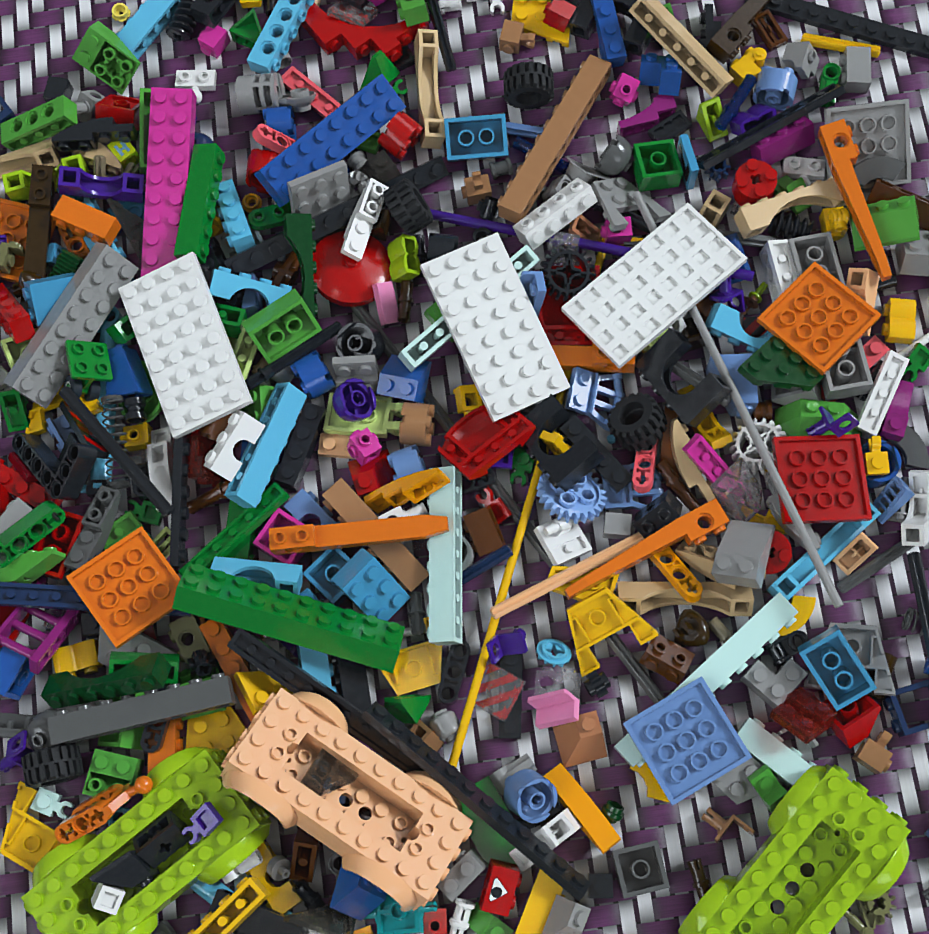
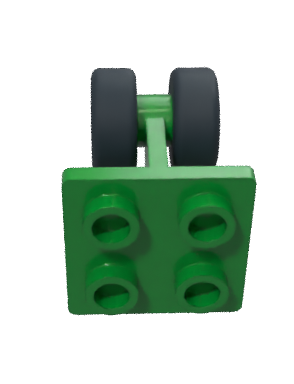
M66 340L65 349L70 375L66 377L64 387L69 386L79 398L81 395H84L86 401L98 400L101 391L100 381L111 382L113 379L107 344Z

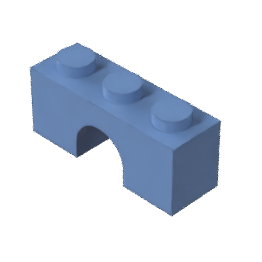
M303 488L284 505L286 511L302 523L309 519H318L321 521V525L336 524L331 518L333 516L332 512L326 506L321 508L317 503L319 499L311 491L307 493Z

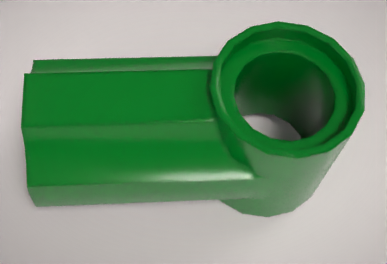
M828 63L824 66L819 77V90L832 83L838 84L841 68L837 64ZM836 98L821 107L828 108L834 106Z

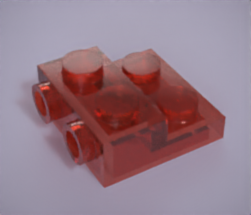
M200 435L191 436L188 478L197 480V484H211L212 488L216 487L220 482L228 481L203 466L207 453L213 450L217 442Z
M800 686L789 693L785 702L774 708L769 717L805 744H808L832 727L837 712L831 704L823 703L816 698L813 691L805 690Z

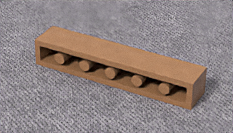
M342 478L322 494L325 499L322 503L330 512L335 510L340 515L337 518L340 523L378 519L375 513ZM401 542L367 545L369 548L366 551L384 563L382 566L390 575L394 574L399 579L397 583L405 591H414L429 577L428 571Z

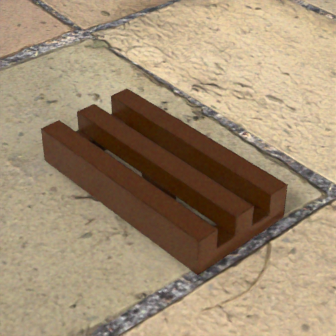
M769 9L759 13L751 22L770 52L775 47L779 48L781 44L785 45L788 43V38ZM764 16L766 17L770 25L767 24V22L763 18ZM771 27L773 28V30L775 31L780 40L776 38V36L772 32Z

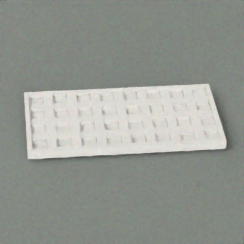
M686 203L561 307V311L620 369L745 264L747 257L689 203Z
M498 232L420 265L426 282L493 423L548 398L550 394L555 395L570 388L569 382Z
M190 252L118 288L174 439L181 438L253 403L194 252Z

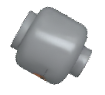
M445 708L434 713L431 716L432 720L429 722L430 729L441 741H446L447 744L454 742L460 724L455 712L447 711Z

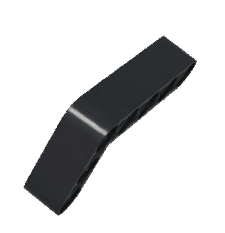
M16 433L12 440L13 450L53 499L75 501L79 497L97 458V449L94 445L71 443L60 462L38 435Z

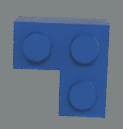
M656 53L641 54L639 81L641 82L639 85L658 86V95L679 96L682 66L670 54L666 56H658Z

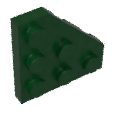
M774 335L741 364L737 370L753 385L762 386L765 383L773 384L776 388L785 389L801 387L803 391H811L825 376H822L815 368L806 363L801 356L789 349L780 338H776Z

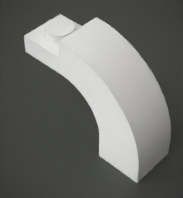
M910 470L908 472L909 488L915 495L910 499L907 517L901 523L902 545L925 547L929 542V470Z

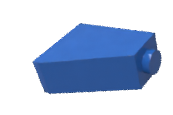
M116 344L114 348L108 349L113 379L111 382L106 381V395H121L124 397V400L130 397L153 395L137 350L128 348L126 344Z

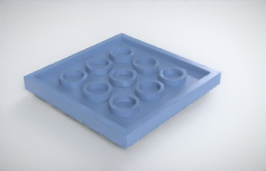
M702 676L623 723V726L671 806L752 758Z

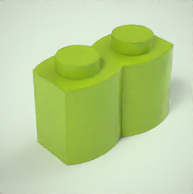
M402 234L391 241L387 247L388 257L391 262L389 267L391 279L393 282L399 283L403 280L410 281L418 276L421 270L420 261L417 256L418 242L416 237Z

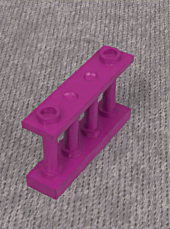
M41 577L37 583L33 584H46V578ZM16 607L0 626V647L4 646L27 657L30 672L38 675L79 623L81 613H86L87 611L67 610L63 617L60 616L58 618L39 608ZM29 613L54 625V628L50 633L47 632L45 634L21 621ZM16 629L41 641V645L37 649L32 650L8 637Z

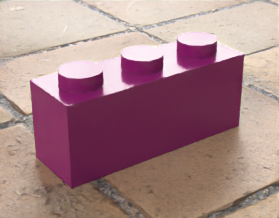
M806 116L797 119L751 145V158L772 165L814 144V123Z

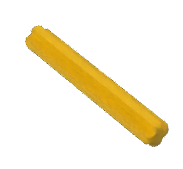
M803 33L801 37V42L810 41L813 47L844 52L846 46L871 47V57L878 58L881 47L877 45Z

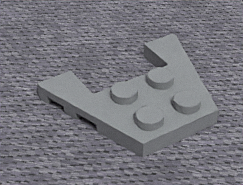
M623 177L594 181L591 187L597 198L598 206L602 205L604 218L610 222L609 229L612 232L626 229L628 222L620 213L639 210L632 196L634 192L639 191L638 188ZM640 192L655 223L664 222L671 217L672 214L645 193Z
M830 623L828 629L837 624L865 669L875 671L874 683L877 689L874 690V695L896 696L877 626ZM810 671L804 682V688L822 690Z

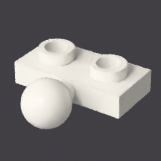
M176 70L175 88L193 89L197 97L196 104H199L202 101V93L200 91H216V70Z
M788 156L783 159L782 177L785 175L794 179L802 177L806 187L811 185L810 180L823 181L825 177V160Z

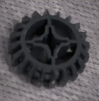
M562 245L558 247V252L553 248L551 249V255L546 254L544 256L546 261H541L540 263L544 267L539 269V271H543V275H545L546 289H551L548 296L556 293L555 300L557 301L561 296H563V302H567L569 296L572 299L593 281L591 280L592 278L596 277V273L590 272L595 269V265L588 264L592 261V257L585 259L586 251L579 254V246H576L574 251H571V245H567L566 251ZM565 258L563 267L551 269L552 264L556 260ZM573 260L580 264L583 271L574 267ZM566 267H567L568 273L571 274L570 277L568 278V280H567L566 274L564 273V271L566 270ZM551 276L561 280L562 288L555 284ZM583 278V282L579 287L570 289L572 280Z

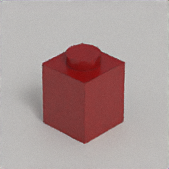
M565 0L548 2L543 11L546 14L543 23L564 33L575 12L576 6Z

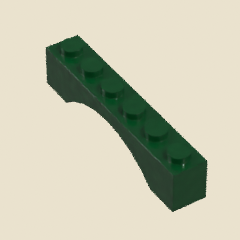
M286 213L283 215L284 238L294 250L300 265L302 277L300 296L315 318L318 315V305L314 303V295H317V283L314 282L313 276L317 271L316 261H313V253L316 252V242L312 240V232H315V219H312L311 214Z
M160 652L141 655L120 670L98 678H79L68 671L50 674L40 696L50 707L58 709L164 688L171 665Z

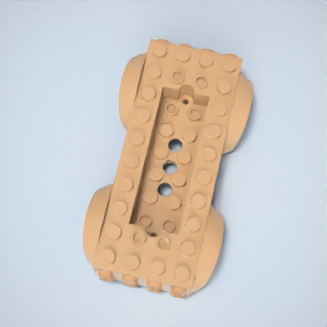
M283 688L277 694L272 692L263 708L258 711L248 729H245L238 739L239 741L231 748L221 764V767L224 768L220 775L223 787L234 789L252 799L256 804L258 803L259 806H262L275 816L285 829L297 825L342 857V868L363 877L373 885H376L377 888L383 890L401 906V911H415L420 906L424 907L428 901L431 902L438 892L436 886L446 878L450 871L448 865L451 861L454 862L461 852V849L458 847L462 842H466L472 833V830L469 828L473 820L462 813L461 801L426 771L414 770L404 773L348 734V724L343 713L325 697L303 691L290 694ZM322 781H329L333 786L332 792H322L320 783ZM339 797H348L351 802L350 806H342L339 802ZM365 807L371 811V818L369 820H363L359 817L360 808Z

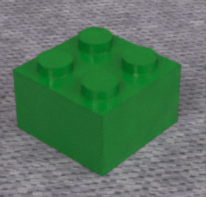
M673 139L636 143L633 145L630 161L633 162L632 168L640 192L679 186L683 171Z

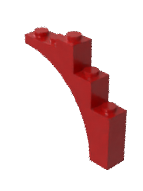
M315 3L309 7L305 21L301 22V25L327 55L338 51L344 45L357 61L367 56L372 50L375 52L380 50L391 62H395L403 55L402 47L415 39L418 29H430L429 21L407 27L405 20L384 26L349 24L330 16Z

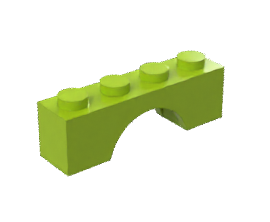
M81 153L62 158L59 165L54 168L57 174L55 192H57L56 188H58L59 166L82 168L85 172L89 173L88 165ZM18 170L2 175L5 193L12 201L21 202L29 199L30 172Z

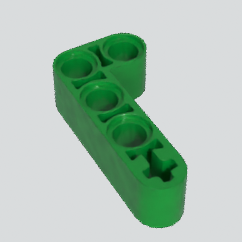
M44 501L1 533L0 568L9 565L60 526L65 520V512L53 501Z

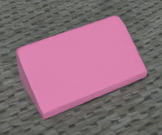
M392 281L373 284L372 288L381 326L397 323L399 310Z

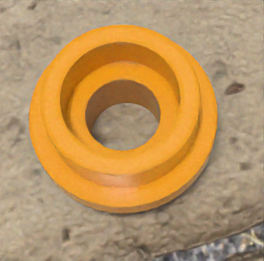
M254 193L247 194L242 200L243 209L250 213L254 209L262 208L260 196ZM252 202L256 203L254 206H249Z

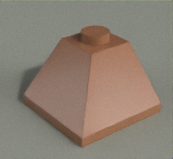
M596 710L580 714L579 721L552 727L562 764L565 768L607 757L603 732Z

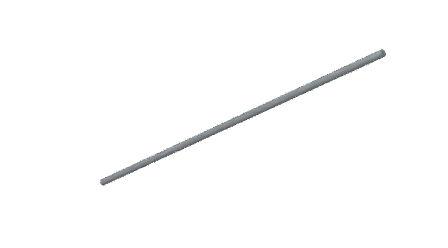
M636 191L632 196L651 233L657 226L640 191ZM695 305L689 312L723 381L732 389L730 396L835 609L839 608L844 604Z

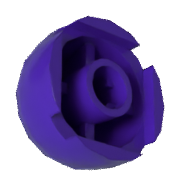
M347 379L334 392L332 398L333 408L337 415L345 421L355 423L365 420L372 415V411L376 408V397L370 386L367 388L361 379Z

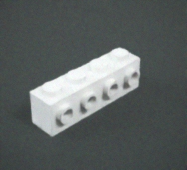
M576 178L512 227L519 241L524 245L527 244L531 250H534L598 201L591 185Z

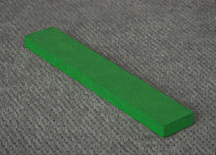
M274 482L262 493L261 501L256 508H246L188 563L200 564L210 569L215 556L226 557L287 501L290 496ZM188 563L185 564L178 571L181 576L183 575Z

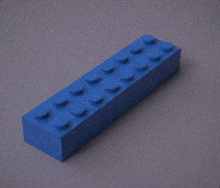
M380 74L254 173V175L280 208L290 201L287 182L339 162L389 122L399 111L401 112L405 109L406 105L384 75Z

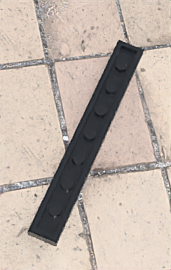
M834 83L828 85L697 158L698 167L705 171L846 93L844 86Z

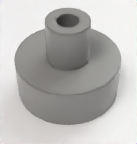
M277 855L269 861L266 869L267 873L276 881L286 879L290 875L291 863L283 855Z

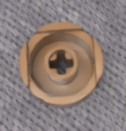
M413 402L403 403L401 411L403 417L399 427V440L401 444L431 446L432 435H434L435 423L432 422V417L435 414V405Z

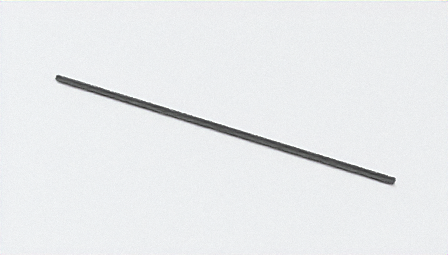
M364 306L350 307L361 323L372 326L381 333L385 344L384 353L388 358L392 354L399 355L400 352ZM426 389L424 404L435 405L434 418L447 433L454 425V422L431 392ZM486 474L480 478L483 479L485 482H488V477H490L491 474ZM496 478L495 483L489 488L493 491L496 498L500 497L512 514L510 517L518 526L522 510ZM528 520L524 535L551 569L553 564L533 531L535 527ZM616 633L605 638L606 642L654 704L666 698Z

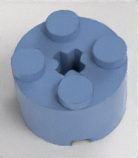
M770 66L762 67L753 93L754 103L758 104L759 102L776 109V112L784 111L788 106L791 107L798 84L794 70L789 67H784L783 69Z
M416 444L392 452L387 456L390 467H393L396 473L393 475L394 481L401 477L427 470L423 458L418 457L417 453L420 451Z
M523 769L514 775L508 776L505 780L504 802L521 819L529 823H539L550 815L548 812L552 806L555 808L557 803L556 787L535 770Z

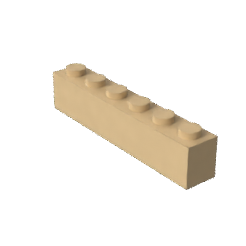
M637 0L629 9V12L712 98L721 94L734 80L659 0Z

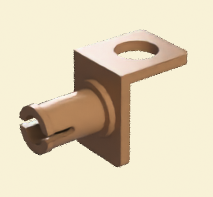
M709 807L706 810L707 814L704 813L701 817L702 820L718 831V835L714 839L717 844L733 822L750 835L754 836L755 830L734 814L730 819L725 820Z

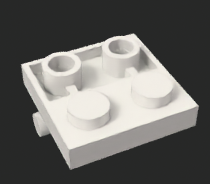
M564 517L560 520L556 518L537 526L533 530L553 566L563 565L592 550L578 523L575 524L573 519L566 523Z

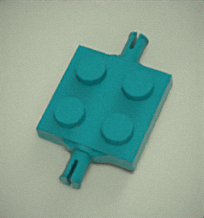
M387 894L385 901L363 920L375 918L377 934L424 933V912H436L437 907L433 906H437L436 901L427 902L424 907L420 906L415 911L403 912L400 910L401 906Z

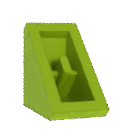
M716 96L700 103L696 119L708 141L712 142L728 135L720 97Z

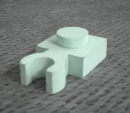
M39 787L30 809L49 817H53L56 812L58 817L67 819L70 816L65 815L63 809L66 806L74 808L75 805L68 801L60 802L63 795L44 787Z

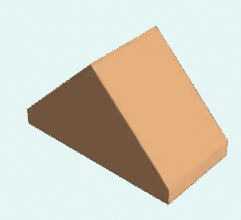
M861 532L832 561L848 576L879 547Z

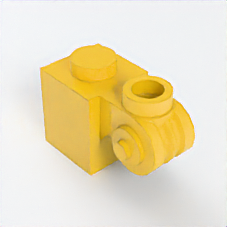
M749 47L743 54V57L739 60L735 59L729 66V74L734 78L732 82L744 93L756 83L758 74L761 71L760 68L764 65L767 53L763 48Z
M841 206L822 209L819 216L821 233L831 231L833 241L842 239L848 230L847 223L850 218L847 208Z

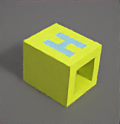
M114 141L107 145L124 169L129 162L135 164L139 162V154L130 142Z

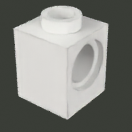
M98 883L91 898L93 908L116 915L126 893L124 887Z

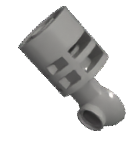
M276 72L238 76L235 83L236 101L243 115L263 113L265 108L293 106L294 112H305L311 110V103L316 96V92L309 91L308 88L290 90V94H285L283 79L280 73Z

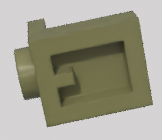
M9 241V243L1 242V273L10 274L11 267L15 264L14 255L25 257V249L20 243Z

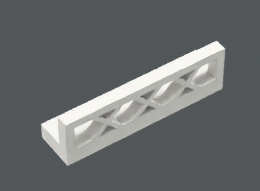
M787 239L768 240L759 253L772 303L798 278Z
M892 350L887 351L857 419L860 424L855 428L862 432L861 437L864 439L877 436L910 360Z

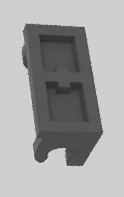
M0 713V738L11 739L22 730L27 731L29 722L36 715Z

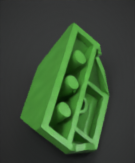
M799 399L775 409L774 423L775 426L780 425L781 431H785L787 436H809L806 429L822 419L819 410L820 406L832 415L834 421L848 412L856 419L859 416L845 403ZM844 421L839 427H846L851 421ZM853 428L847 433H845L860 434V438L862 436V432L856 428ZM829 430V431H827L826 433H824V434H822V435H835V434H834L832 431Z

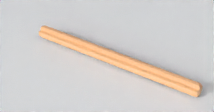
M637 532L491 607L490 613L494 619H498L605 564L645 538Z

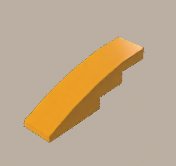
M438 467L419 471L401 477L363 497L364 503L378 514L391 505L396 508L410 500L416 504L451 481Z
M561 763L543 776L556 787L559 802L565 808L570 809L582 827L580 829L603 854L621 840L592 799Z

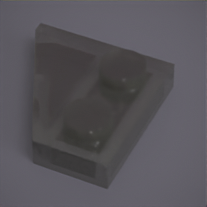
M322 748L301 783L319 796H322L353 783L358 774Z

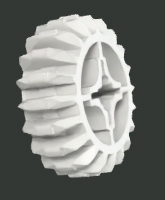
M754 418L753 422L759 434H761L760 436L774 463L773 452L771 453L769 447L772 445L771 439L773 437L787 436L786 432L781 431L780 425L775 426L773 420L767 423L765 418L761 422ZM739 425V432H733L734 439L730 442L731 447L729 451L733 454L731 456L732 460L736 462L737 467H743L746 473L751 469L754 475L757 473V470H760L761 474L764 475L766 467L762 459H756L761 457L746 426ZM748 440L749 446L746 448L747 451L742 453L743 444Z

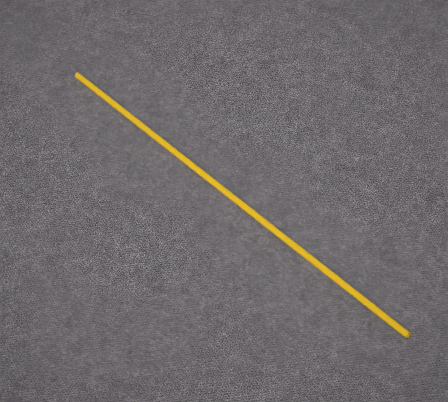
M598 252L594 265H600L601 273L606 253ZM563 371L569 382L572 371ZM566 390L556 394L555 398L561 405L563 404ZM546 446V452L548 454L549 448ZM538 460L511 547L513 555L508 558L495 605L503 602L507 596L537 493L536 487L542 475V471L537 466ZM492 615L448 762L455 767L458 764L489 654L486 644L495 635L500 618L494 619Z

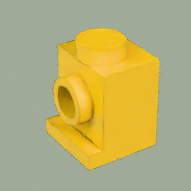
M475 384L461 385L453 390L458 414L464 413L465 416L482 406V399ZM465 399L469 402V406H466Z
M148 422L123 427V432L127 434L119 437L120 440H126L127 443L121 445H124L129 452L147 449V445L151 444L152 427Z

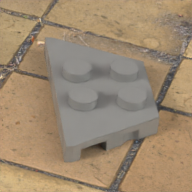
M100 626L98 662L109 667L111 651L177 654L176 650L142 632L116 649Z
M752 757L712 783L738 805L759 796L747 777L762 765Z

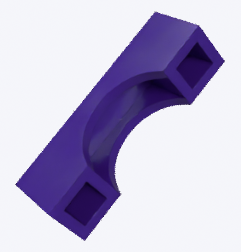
M59 166V195L143 203L144 175L123 172L115 177H100L89 174L82 168Z

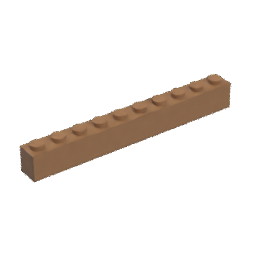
M590 54L587 60L581 63L578 75L573 76L570 88L564 91L561 103L557 104L553 110L552 118L550 120L547 119L542 134H538L535 139L533 149L528 150L523 165L520 164L518 166L516 177L514 180L509 181L505 195H501L498 199L499 217L516 224L527 216L611 74V62Z

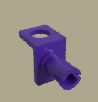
M729 276L719 285V290L709 296V300L720 303L727 302L728 307L743 313L745 312L743 290L733 288L731 277ZM736 297L739 300V306L733 303V298Z
M820 406L819 410L822 419L807 428L806 431L809 436L822 435L830 430L837 437H841L860 423L849 412L834 421L832 415ZM851 421L848 426L839 427L842 422Z
M516 628L510 633L495 634L490 639L486 647L491 664H496L503 656L523 654L528 651L525 641L526 633L523 629L518 628L517 630ZM493 645L496 647V655L493 653Z
M22 730L7 741L6 756L0 759V771L4 770L6 773L16 765L22 767L21 758L33 752V750L26 747V730Z

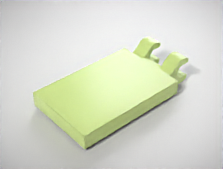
M330 392L323 427L324 433L351 435L356 430L362 431L368 428L378 438H387L388 433L399 436L401 421H393L394 415L403 417L401 415L402 402L393 403L392 397L375 396L376 408L372 411V415L365 420L354 423L345 421L337 415L332 403L334 393Z

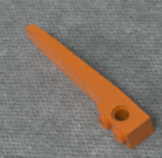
M844 119L820 126L817 136L833 178L881 281L889 280L892 277L891 269L852 166L856 164L857 158L860 155L858 145L856 143L853 144L851 138L853 136L850 125H846ZM840 142L844 144V147H837L835 143Z
M592 343V346L551 345L563 371H572L574 367H580L591 372L634 373L635 356L619 369L594 343Z
M715 498L677 518L566 588L564 593L568 600L683 539L688 547L692 544L698 546L708 540L707 536L713 533L715 536L723 533L730 520ZM698 521H706L709 527L701 528L698 525Z
M415 515L317 526L306 524L269 528L270 551L274 555L427 539L449 532L448 517Z

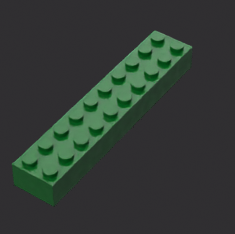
M188 563L177 585L172 605L173 609L390 673H393L405 626L399 625L396 622L381 620L372 615L361 614L352 609H344L332 603H324L308 596H300L288 590H280L264 583H256L244 577H236L220 570H213L200 564Z

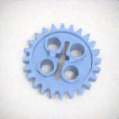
M548 472L540 476L536 487L538 490L536 496L540 497L539 503H545L543 509H550V515L556 513L558 520L564 517L566 523L570 519H573L575 524L578 523L579 519L584 524L587 519L593 521L594 517H599L600 512L603 511L607 498L604 496L606 491L602 490L603 484H597L599 478H592V472L585 475L567 492L560 487L556 489L550 483L548 478L551 476Z

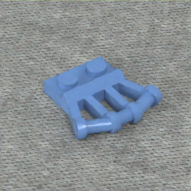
M574 367L572 369L565 408L589 416L604 430L610 432L607 425L608 420L596 412L594 407L610 412L611 408H614L615 404L625 397L621 381L623 374L600 375L598 372L594 373L580 367ZM613 381L614 391L599 386V382ZM597 394L614 399L613 405L596 400Z
M642 462L639 466L646 465V467H649L651 464L649 462ZM634 463L622 465L629 473L634 469ZM655 469L653 489L643 494L632 490L631 483L633 481L616 494L602 478L603 490L606 491L604 496L607 498L604 509L628 510L633 508L640 511L647 505L633 501V497L652 496V501L664 493V489L661 488L662 476ZM642 476L641 482H645V476Z

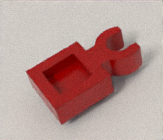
M487 487L483 489L487 494L486 499L481 494H477L475 498L485 506L490 504L499 525L512 514L500 497L494 500L493 491Z

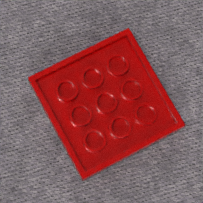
M845 434L841 437L836 435L783 436L771 439L774 465L804 524L859 522L872 519L860 434ZM779 495L782 524H793Z

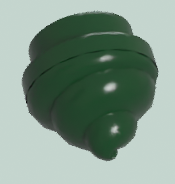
M608 800L606 804H603L601 812L610 824H615L623 819L624 807L618 802Z

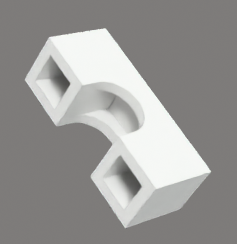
M237 410L236 413L230 416L225 431L218 435L217 444L213 450L207 453L203 466L232 482L243 464L233 455L234 445L240 440H246L255 444L265 425L245 412Z

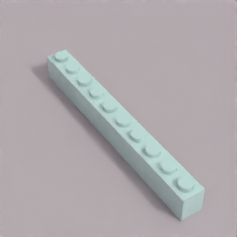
M779 592L671 694L701 676L712 693L718 687L723 690L732 681L729 677L734 672L739 675L748 666L746 661L751 656L756 659L764 651L762 646L767 641L772 644L780 636L778 631L783 626L788 629L797 620L794 616L798 611ZM629 734L614 746V749L632 768L635 765L640 768L645 763Z

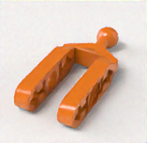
M143 775L135 780L133 786L129 783L126 785L114 784L80 803L72 811L71 816L63 820L55 828L54 834L56 839L63 844H69L104 825L132 796L138 793H149L153 788L152 779ZM71 827L73 828L71 833H65Z

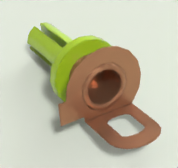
M762 282L755 292L748 294V297L744 296V302L748 308L741 314L745 315L750 308L756 309L759 307L758 303L762 301L761 295L768 287L766 282Z

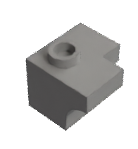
M810 41L787 43L782 58L785 66L797 71L801 79H809V77L815 76L820 60Z

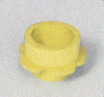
M117 3L112 7V18L115 21L124 22L131 15L130 9L123 3Z

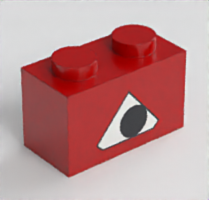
M490 858L478 902L481 911L506 917L509 916L510 910L514 909L516 903V896H514L516 887H520L522 881V873H520L517 864Z

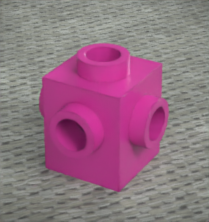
M621 73L617 80L612 81L608 90L611 92L609 98L613 100L612 103L619 107L628 106L631 102L634 103L639 94L636 90L641 81Z
M368 428L362 431L356 430L349 436L347 444L348 453L352 458H356L361 466L379 456L382 446L379 443L378 437L371 433Z

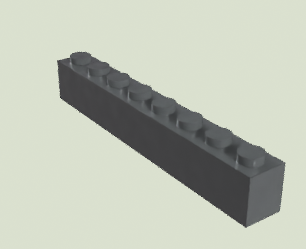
M224 673L211 675L210 680L202 681V678L188 681V685L172 684L166 686V690L159 692L157 689L144 691L142 696L135 697V694L122 696V700L113 702L112 699L100 701L99 706L95 707L82 705L77 707V711L68 713V710L54 712V716L47 718L51 745L72 744L236 705L232 678L224 676Z

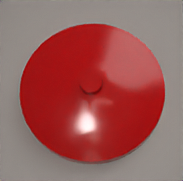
M345 231L330 234L316 245V252L313 253V261H316L317 265L316 274H313L314 282L317 283V291L325 299L341 306L357 307L375 301L372 285L391 280L389 272L391 262L385 247L377 239L369 236L362 259L357 262L340 253L345 240L343 238Z

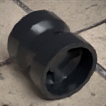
M143 397L126 398L124 406L128 412L125 414V421L127 423L146 422L147 413L144 411L146 399Z

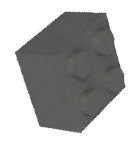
M658 840L610 851L622 898L625 899L670 888Z

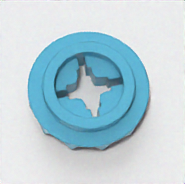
M544 639L538 643L536 648L538 659L544 660L545 665L551 664L553 668L556 665L563 667L564 664H568L572 656L570 648L564 642L557 639Z

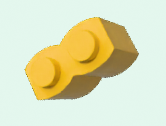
M889 298L882 308V316H885L886 323L882 325L881 334L885 336V342L911 345L916 333V300Z
M90 639L58 648L52 656L55 673L68 671L77 677L76 674L81 672L85 674L98 672V668L104 666L98 662L99 641Z

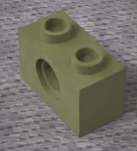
M191 614V617L183 616L168 624L171 630L168 632V635L173 643H177L180 649L177 651V654H179L182 663L186 662L188 664L187 659L191 658L193 651L205 649L207 653L212 652L199 628L200 622L197 621L196 615ZM189 635H193V643L186 646L185 639Z

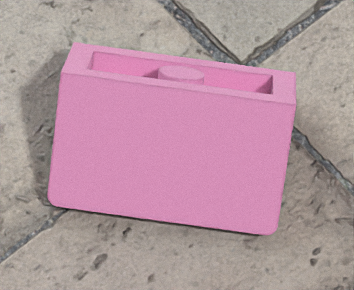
M567 689L528 697L527 702L536 709L535 726L539 729L579 721L580 700Z

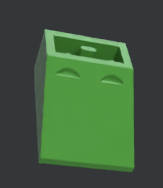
M99 21L89 26L72 57L73 60L121 95L141 64L121 39Z

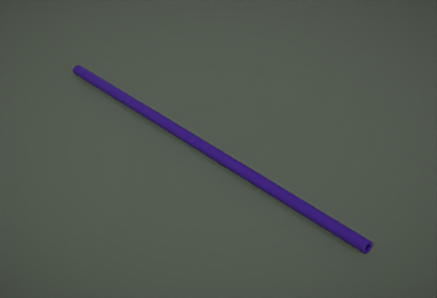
M430 209L435 221L472 228L484 227L492 232L517 236L512 227L514 225ZM555 233L545 241L565 246L571 245V247L575 248L579 246L580 249L621 257L632 249L631 247ZM739 268L730 277L752 282L755 271Z

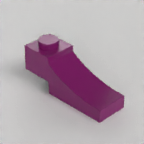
M657 95L652 99V104L645 110L630 118L618 121L617 133L622 137L648 131L657 125L659 121L665 120L676 113L677 106L674 97L671 95Z
M904 380L900 381L881 424L878 436L897 442L902 440L909 419L908 412L914 383Z

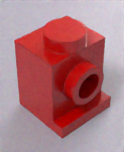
M437 908L436 912H424V934H448L447 908ZM433 921H437L440 925L436 931L431 928Z

